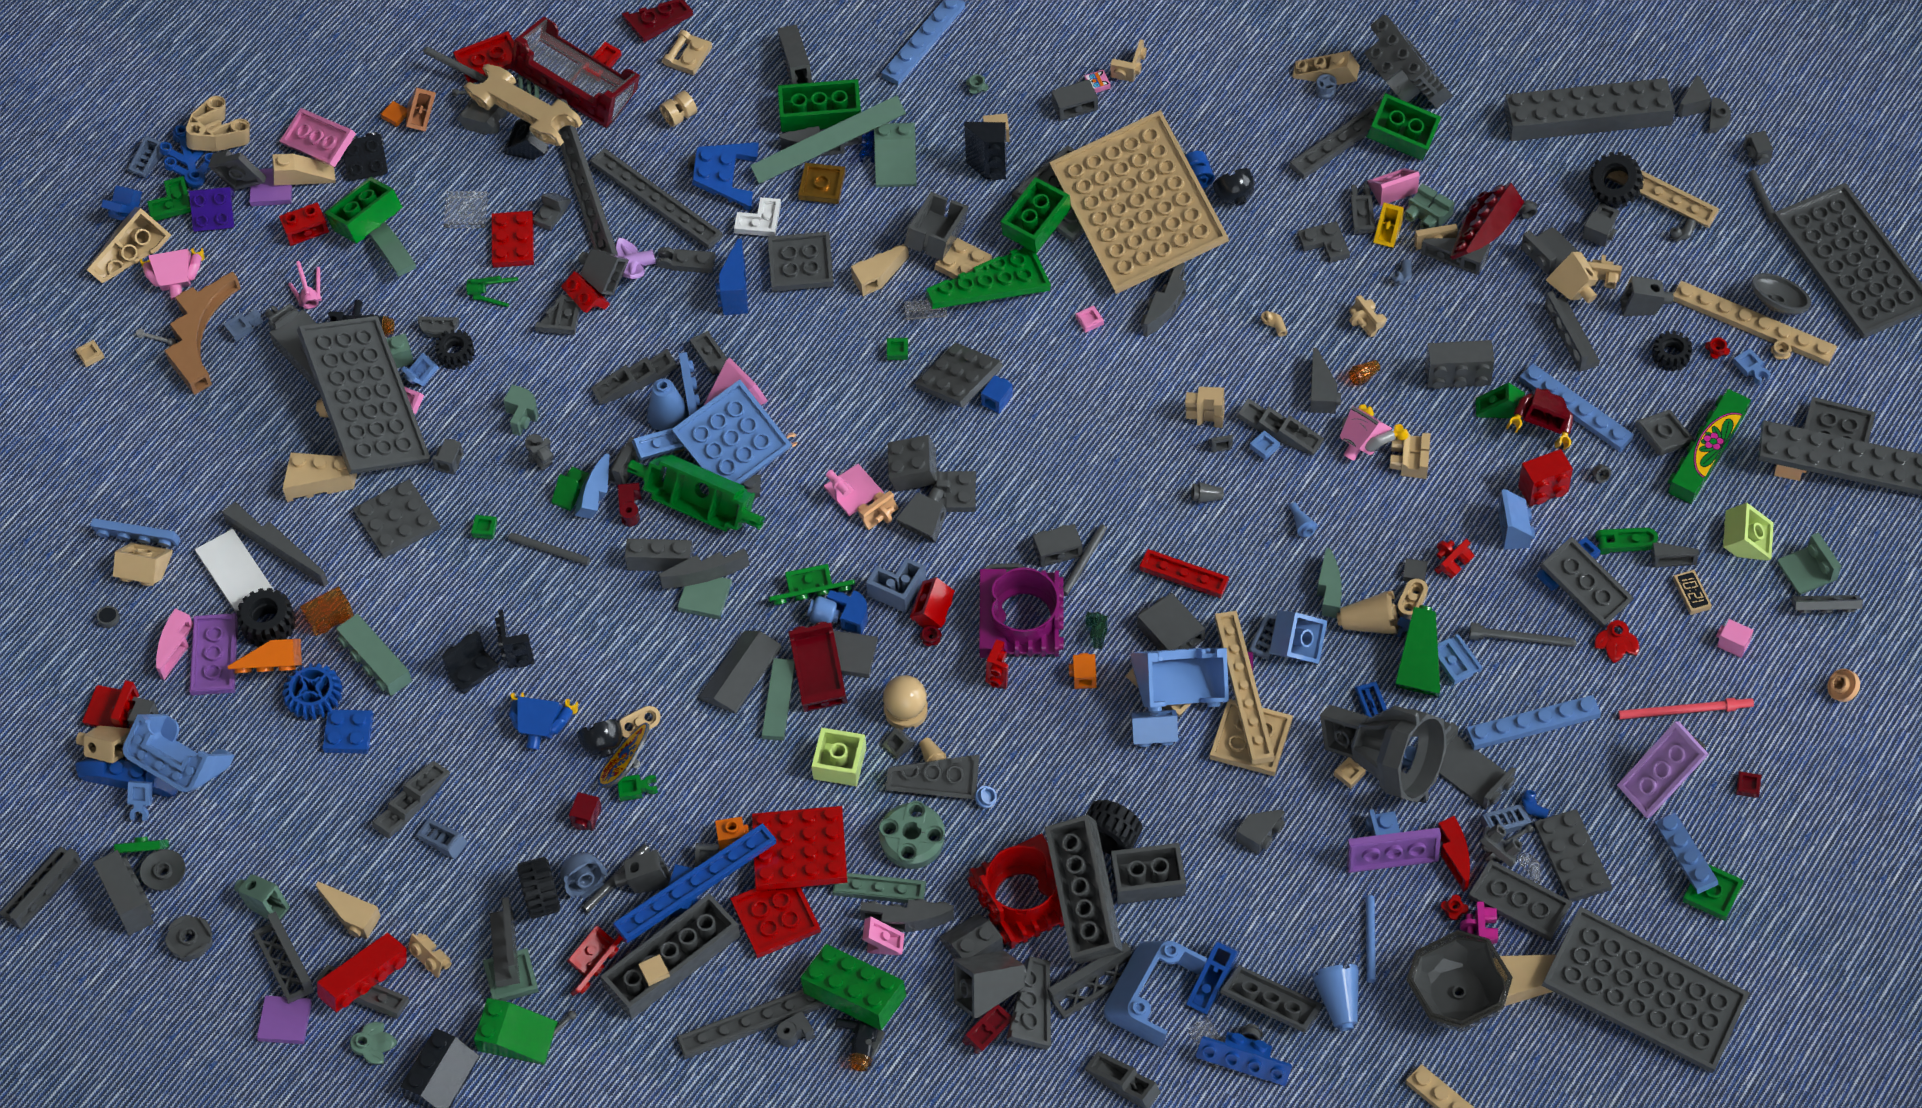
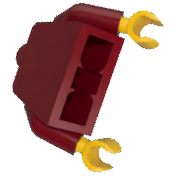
M1536 388L1533 394L1529 393L1519 400L1514 412L1515 417L1510 419L1506 426L1507 429L1511 424H1514L1517 428L1515 430L1516 433L1522 426L1521 418H1523L1524 421L1559 434L1562 433L1561 437L1555 441V448H1559L1563 443V450L1571 445V439L1568 435L1571 434L1573 414L1567 408L1564 398L1552 394L1548 389Z

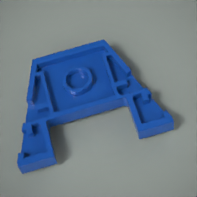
M759 143L697 147L692 185L713 195L717 193L727 198L728 202H736L742 205L743 209L750 211L753 191L732 187L735 159L756 162Z

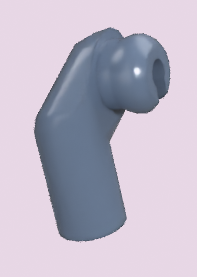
M1410 259L1402 260V271L1392 274L1394 284L1403 285L1412 278V261Z

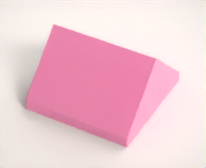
M1403 168L1367 180L1379 205L1382 206L1383 202L1390 203L1416 194L1420 175L1418 171Z

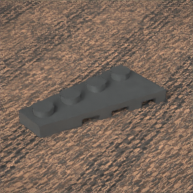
M980 754L888 767L886 790L975 800Z

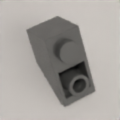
M1280 809L1249 814L1236 831V842L1259 855L1263 849L1267 850L1274 834L1276 832L1280 833L1286 823L1284 821L1285 812Z

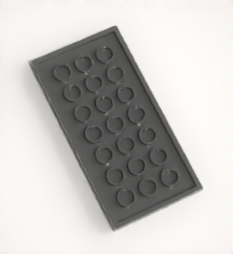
M1846 183L1774 212L1778 225L1862 339L1922 314V283Z
M378 316L299 326L297 332L348 473L355 474L428 463L430 455Z
M1581 906L1541 985L1711 1073L1715 1071L1750 994V992Z

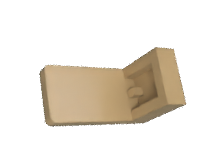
M1140 39L1132 62L1112 59L1110 64L1111 78L1134 82L1136 74L1139 75L1141 72V59L1145 60L1147 48L1144 47V40Z

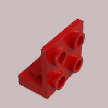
M125 680L123 687L120 689L97 685L83 718V724L92 727L110 726L127 728L128 712L134 707L132 699L133 697H139L134 682Z

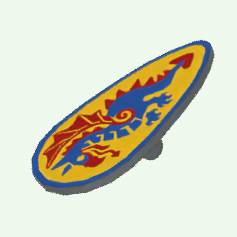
M643 723L605 764L598 777V784L601 787L609 788L615 785L626 775L630 768L640 767V761L636 758L647 738L650 728L648 723Z

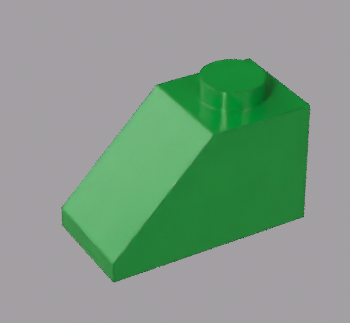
M1509 382L1476 398V416L1479 418L1509 419L1515 416V409L1519 400L1525 396V392Z

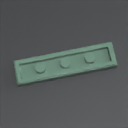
M773 659L762 739L785 740L795 673L794 660Z
M847 873L848 883L834 884L833 896L908 903V899H924L926 891V881Z

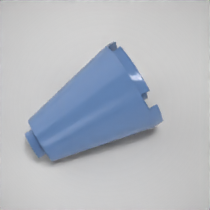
M659 379L653 384L647 409L649 425L654 430L663 431L674 428L689 417L686 403L674 384L668 379Z
M1342 964L1317 970L1318 975L1312 974L1313 981L1335 1028H1340V1031L1354 1029L1353 1025L1358 1023L1359 970L1355 964H1349L1350 968L1344 969Z

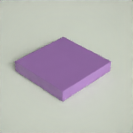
M272 168L259 169L266 176V180L263 184L250 187V205L291 204L292 185H274Z
M265 996L257 1034L258 1041L304 1044L312 1000L310 998H300L288 1004L285 997Z

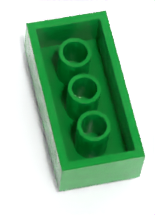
M858 79L778 85L781 132L797 131L819 126V129H827L861 113Z
M828 944L824 945L800 977L804 994L881 1031L906 998L904 980Z

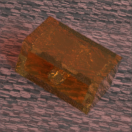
M339 586L300 606L303 617L315 636L328 632L331 628L346 622L354 616L351 605Z

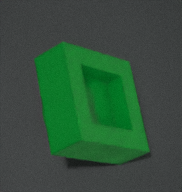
M887 338V360H908V338Z
M475 515L471 531L472 537L493 540L498 522L497 517Z

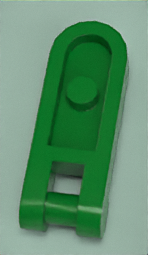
M1651 528L1603 529L1595 532L1596 541L1599 542L1597 548L1601 550L1600 555H1606L1610 552L1651 550L1652 543L1658 542V534ZM1613 539V542H1607V540Z

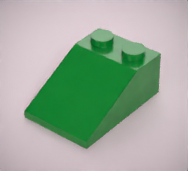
M487 998L474 1042L477 1051L545 1065L554 1037V1030L558 1022L513 1003Z

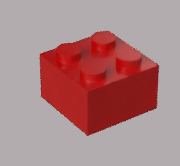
M1562 449L1523 462L1518 487L1529 507L1535 504H1543L1551 498L1562 497L1568 493L1573 468Z

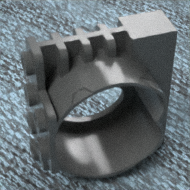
M1382 15L1371 24V29L1379 38V41L1364 54L1401 100L1410 102L1422 92L1438 109L1453 96L1413 42L1387 15Z

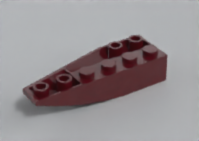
M1512 183L1504 186L1500 184L1492 191H1483L1476 197V202L1469 207V212L1462 223L1450 255L1452 260L1481 249L1491 243L1510 225L1524 204V200Z

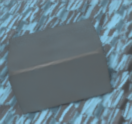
M1233 435L1210 438L1208 442L1211 453L1232 449Z
M894 728L882 746L896 759H899L916 742L902 729Z

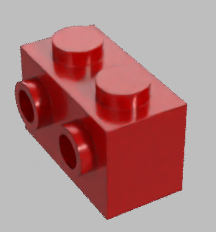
M318 202L279 216L290 246L329 232Z
M937 577L922 581L909 618L923 628L930 625L942 628L946 622L949 607L952 605L955 591Z

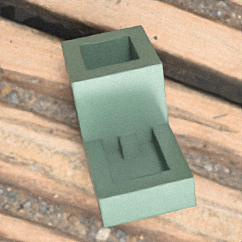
M512 384L503 402L506 413L513 415L510 421L512 434L521 436L523 430L528 428L530 420L537 422L539 413L534 395L529 390Z

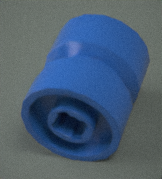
M1193 151L1186 154L1185 157L1202 189L1210 186L1214 182L1215 176L1205 152Z

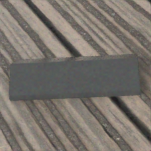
M744 631L698 697L699 700L736 714L781 649V644L761 631Z
M1238 965L1220 991L1221 994L1304 1033L1311 1029L1323 1005Z

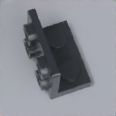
M478 631L466 635L460 643L448 648L442 655L448 678L463 694L470 691L499 669L498 664L485 652Z

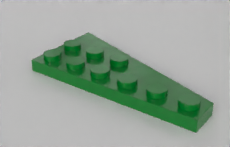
M1024 247L1020 250H1011L1004 257L998 256L974 267L971 272H962L951 281L945 280L927 288L926 297L931 308L937 309L1050 291L1051 284L1037 254Z

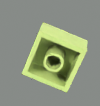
M821 727L812 762L813 779L857 786L867 748L865 735Z

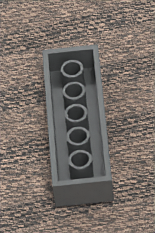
M1084 815L1046 826L1045 831L1071 959L1082 964L1122 953L1123 948L1096 820L1089 815Z
M709 893L600 976L603 988L632 1020L740 937L738 923ZM660 954L670 977L648 986L638 964Z

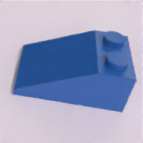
M742 238L737 239L719 273V283H716L718 307H722L723 315L748 313Z

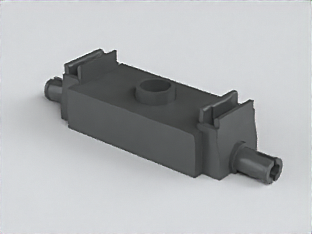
M291 303L281 310H278L276 306H271L270 308L273 312L268 308L265 315L269 318V333L273 345L319 392L297 332L299 326L317 323L303 309L298 311Z

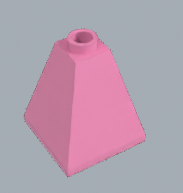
M728 358L704 405L739 379L760 405L765 404L768 400L756 383L731 358Z

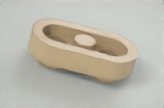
M1412 579L1407 583L1397 607L1398 614L1401 617L1411 619L1414 607L1419 608V605H1423L1428 592V586L1425 581Z
M644 706L622 717L620 723L623 737L628 738L643 723H648L650 725L649 729L657 726L661 718L658 709L653 706ZM646 713L652 715L650 721L645 720L644 716ZM628 722L632 725L630 731L625 730V724Z

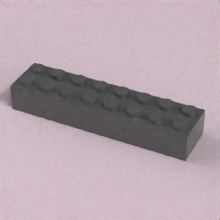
M1667 78L1506 94L1504 113L1511 141L1672 125L1675 112Z

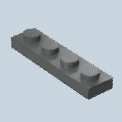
M327 964L316 979V986L319 980L336 968ZM376 984L366 994L360 995L353 1002L398 1019L409 1004V997Z

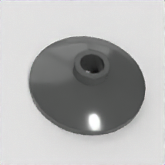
M169 849L157 850L149 854L142 862L140 877L148 888L155 891H166L181 882L185 875L186 865L179 853Z

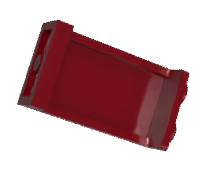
M818 622L811 627L799 626L795 627L792 631H788L804 712L848 703L832 623Z

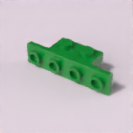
M828 564L785 572L789 593L770 596L768 601L769 603L774 602L775 606L787 603L786 599L795 598L796 601L809 599L808 595L816 593L817 597L828 595L830 590L838 589V592H845L851 590V586L855 585V581L849 580L832 584Z

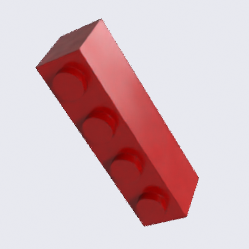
M386 933L317 982L318 997L335 1012L349 1006L353 1000L360 995L366 994L370 988L379 982H383L388 975L401 969L407 963L406 947L392 935Z

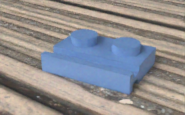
M1459 634L1438 643L1439 665L1454 685L1473 676L1474 673L1482 671L1481 664Z

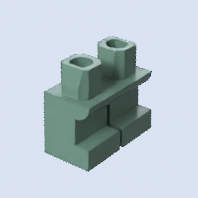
M1422 183L1415 196L1409 199L1404 218L1410 222H1414L1416 218L1421 219L1420 227L1422 229L1439 227L1453 215L1455 202L1440 193L1437 195V191Z

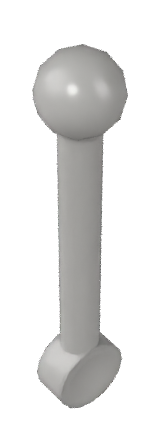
M143 329L136 331L138 338L148 337L166 342L170 346L176 344L174 338L167 339L145 333Z

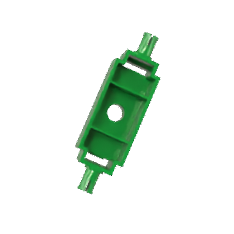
M672 454L656 458L649 462L648 466L635 460H631L628 465V473L643 478V490L652 494V500L726 532L730 528L737 531L744 523L758 530L764 524V516L751 512L755 493L747 492L745 486ZM665 467H667L664 482H662ZM700 483H704L708 487V495L701 492Z

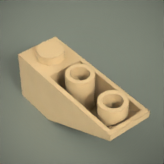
M1350 51L1295 61L1292 77L1294 79L1317 82V78L1320 75L1330 74L1336 78L1337 85L1356 82L1360 65Z
M904 244L898 245L891 250L878 253L872 258L859 261L851 266L852 279L862 296L881 289L909 258L908 247L904 246Z

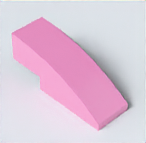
M174 609L167 620L158 643L156 668L160 678L163 680L166 679L189 647L186 636L192 630L193 623L190 615L178 609Z

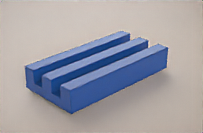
M1376 681L1355 687V693L1363 714L1369 717L1372 716L1363 696V690L1373 715L1378 714V711L1370 693V688L1374 691L1381 712L1387 709Z

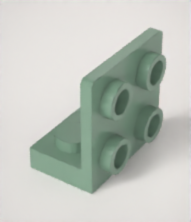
M1819 532L1811 535L1808 547L1784 556L1777 561L1798 595L1836 581L1841 570L1840 563Z

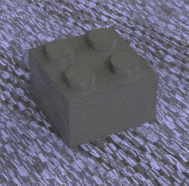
M929 435L887 443L888 475L896 492L936 484V447Z

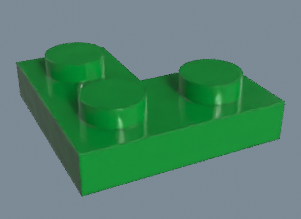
M184 176L164 181L167 197L147 201L150 216L155 221L191 213L190 199Z

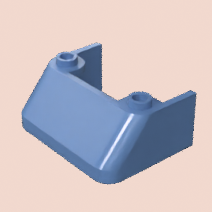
M1144 941L1135 949L1105 1003L1103 1013L1109 1022L1162 1048L1168 1031L1148 1021L1151 1006L1147 1000L1139 997V994L1158 960L1166 964L1176 963L1200 975L1207 958L1174 941Z

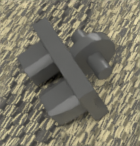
M531 434L525 440V447L529 451L528 461L531 465L537 463L541 471L553 463L551 459L554 455L550 451L551 441L548 437L543 441L540 435Z
M1500 824L1492 828L1486 826L1482 830L1483 835L1480 839V842L1483 844L1481 848L1486 852L1484 859L1489 862L1490 859L1494 858L1497 862L1502 860L1509 867L1513 866L1517 855L1522 849V843L1516 838L1507 843L1503 839L1506 836V830Z

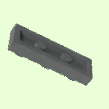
M1859 595L1792 596L1791 605L1799 613H1811V610L1831 613L1837 609H1842L1843 612H1855L1856 609H1862L1863 600Z

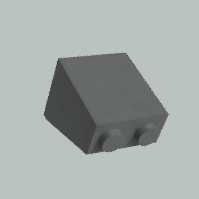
M1004 950L954 959V1003L973 1018L980 1017L1025 987L1027 972L1024 964Z

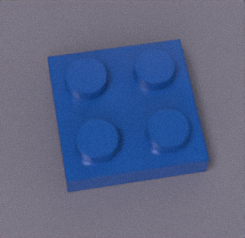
M371 710L328 711L323 742L324 753L368 754L373 712Z

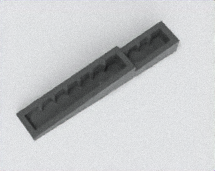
M233 502L222 511L226 524L325 587L328 584L325 572L271 522L261 526L236 502Z

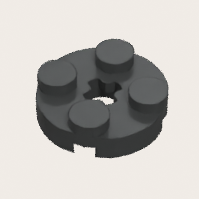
M184 915L174 920L168 928L167 937H165L166 945L171 954L180 958L183 962L199 958L213 945V934L208 922L202 917H191V915ZM186 934H190L191 936L195 934L193 940L184 941L186 939Z

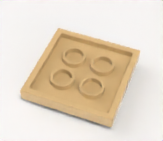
M1229 699L1213 743L1210 759L1275 777L1293 716L1262 708L1275 758L1274 762L1252 765L1236 700Z

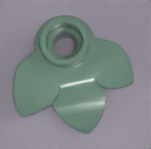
M372 1022L365 1025L362 1032L352 1036L350 1047L355 1054L363 1055L367 1062L371 1064H384L383 1053L393 1049L397 1045V1040L391 1034L383 1032L384 1023ZM358 1041H364L366 1044L361 1045Z

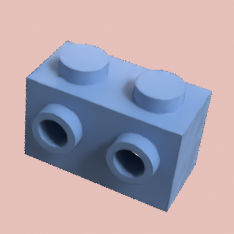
M1176 710L1131 713L1132 740L1134 745L1138 744L1139 747H1148L1151 743H1160V745L1167 746L1172 745L1173 742H1178Z

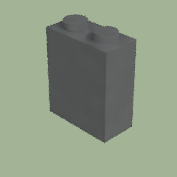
M1173 593L1159 598L1156 604L1150 608L1143 609L1137 616V627L1158 650L1189 649L1205 640V628Z

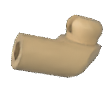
M1264 311L1261 314L1263 323L1274 327L1279 337H1283L1288 333L1283 318L1279 314Z

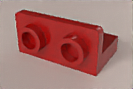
M575 271L561 286L585 313H588L592 307L596 308L598 306L605 310L610 305L599 291Z
M997 639L986 661L985 682L994 688L1006 689L1009 665L1004 661L1007 652L1004 651L1005 642Z

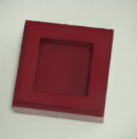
M1739 771L1736 795L1759 798L1762 775Z

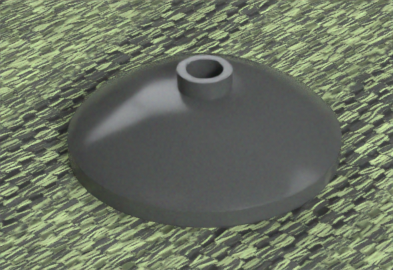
M1760 273L1755 275L1751 281V287L1756 297L1773 312L1796 315L1807 312L1811 306L1809 295L1800 286L1784 277L1770 273Z

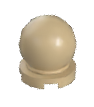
M909 675L896 676L887 683L883 692L884 713L887 722L893 727L902 730L913 726L916 728L921 725L928 715L927 693L923 684L917 678Z

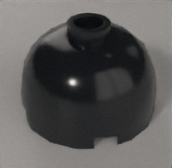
M1248 168L1234 170V175L1229 176L1227 173L1213 182L1214 191L1222 202L1231 205L1235 204L1236 206L1247 203V199L1252 195L1255 188L1253 175Z
M610 719L593 724V727L587 730V727L580 729L577 732V736L582 748L587 753L600 755L601 758L613 755V750L619 747L622 742L623 731L619 719L617 721L616 719Z

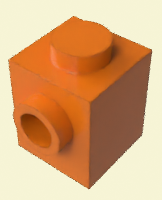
M1080 653L1073 655V663L1069 664V677H1074V689L1096 688L1095 654Z
M742 816L715 821L720 851L749 832L748 824L743 825Z

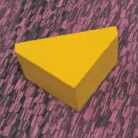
M1383 202L1373 243L1394 248L1402 226L1404 207Z

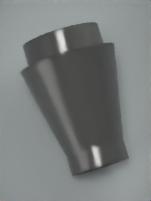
M1202 482L1192 484V501L1202 503L1223 500V487H1216Z

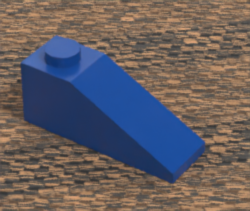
M1216 941L1186 1005L1206 1015L1208 1014L1240 953L1239 950L1221 941Z

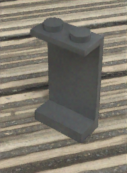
M1451 722V730L1446 734L1447 749L1439 775L1486 810L1491 804L1495 805L1500 800L1501 793L1505 789L1509 790L1514 785L1516 769L1512 766L1506 772L1478 750H1473L1471 745L1458 736L1459 727Z

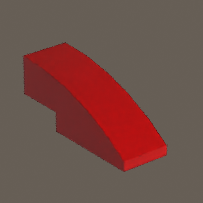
M1452 816L1438 823L1443 843L1440 856L1464 892L1468 890L1470 879L1469 851L1463 831L1455 816Z

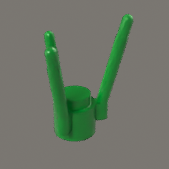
M492 276L468 279L466 284L467 294L473 295V300H482L499 306L509 307L508 303L481 295L486 293V285L514 282L518 281V278Z

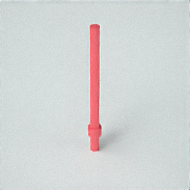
M1725 698V701L1618 711V717L1621 720L1716 710L1730 712L1736 711L1738 708L1754 707L1753 698L1738 700L1735 698Z

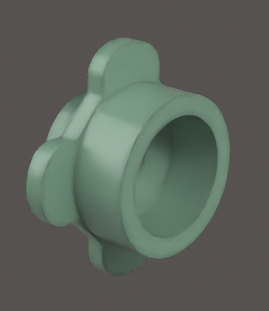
M975 74L966 80V85L970 88L969 92L973 95L988 90V85L985 84V77Z

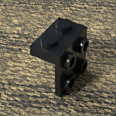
M371 132L365 134L366 137L358 138L354 136L343 154L349 180L381 176L388 173L383 146L384 141L381 134Z
M503 609L498 610L499 617L495 618L499 634L497 637L502 660H507L508 668L526 667L530 664H535L529 635L522 634L509 637Z

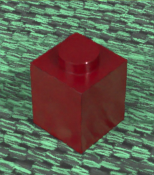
M580 792L577 793L569 814L572 826L578 830L587 829L593 831L602 808L599 797Z

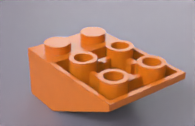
M301 639L270 640L228 665V669H234V673L252 672V668H256L257 672L274 671V667H279V671L296 670V665H302Z

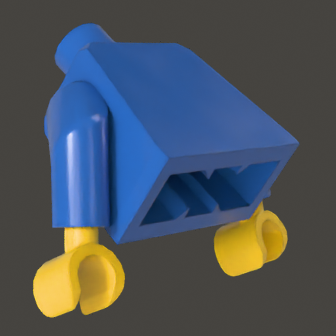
M523 692L520 697L516 698L515 693H511L512 702L508 714L513 727L518 733L528 736L526 748L539 750L541 738L552 739L553 735L558 734L567 724L571 716L578 712V702L570 706V699H566L565 707L563 708V704L560 702L526 698Z

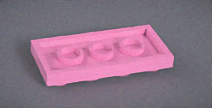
M300 108L279 142L284 146L335 167L356 133L347 127Z

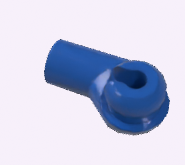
M1526 790L1521 800L1525 811L1541 819L1547 818L1549 809L1538 806L1535 799L1536 793L1532 790Z

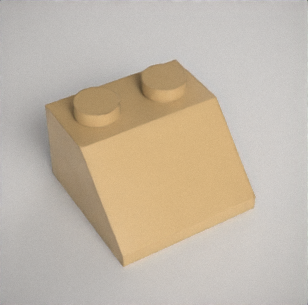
M131 542L115 551L113 576L119 577L124 582H132L134 580L141 582V585L153 586L162 580L173 550Z

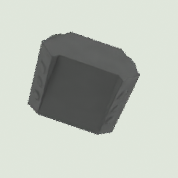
M471 98L456 119L466 130L484 135L495 134L500 129L499 120L505 118L508 111L496 104L489 110H486Z

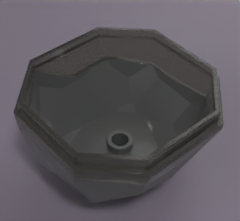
M1456 930L1416 950L1407 977V983L1429 1020L1436 1025L1460 1032L1469 1030L1499 1014L1504 1009L1513 980L1512 975L1490 939ZM1461 991L1463 995L1457 996L1455 992Z

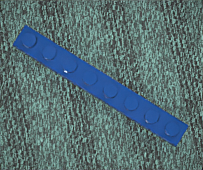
M763 823L615 921L613 923L614 928L624 941L629 943L775 845L776 838Z

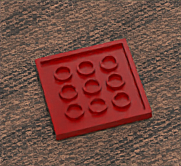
M842 806L752 814L753 829L763 823L776 838L775 845L754 858L756 891L848 883Z

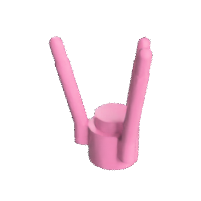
M297 261L296 264L303 285L301 294L299 295L292 283H289L288 286L297 298L300 307L303 306L305 309L315 308L319 301L322 300L320 296V267H316V287L313 290V288L307 286L301 263Z

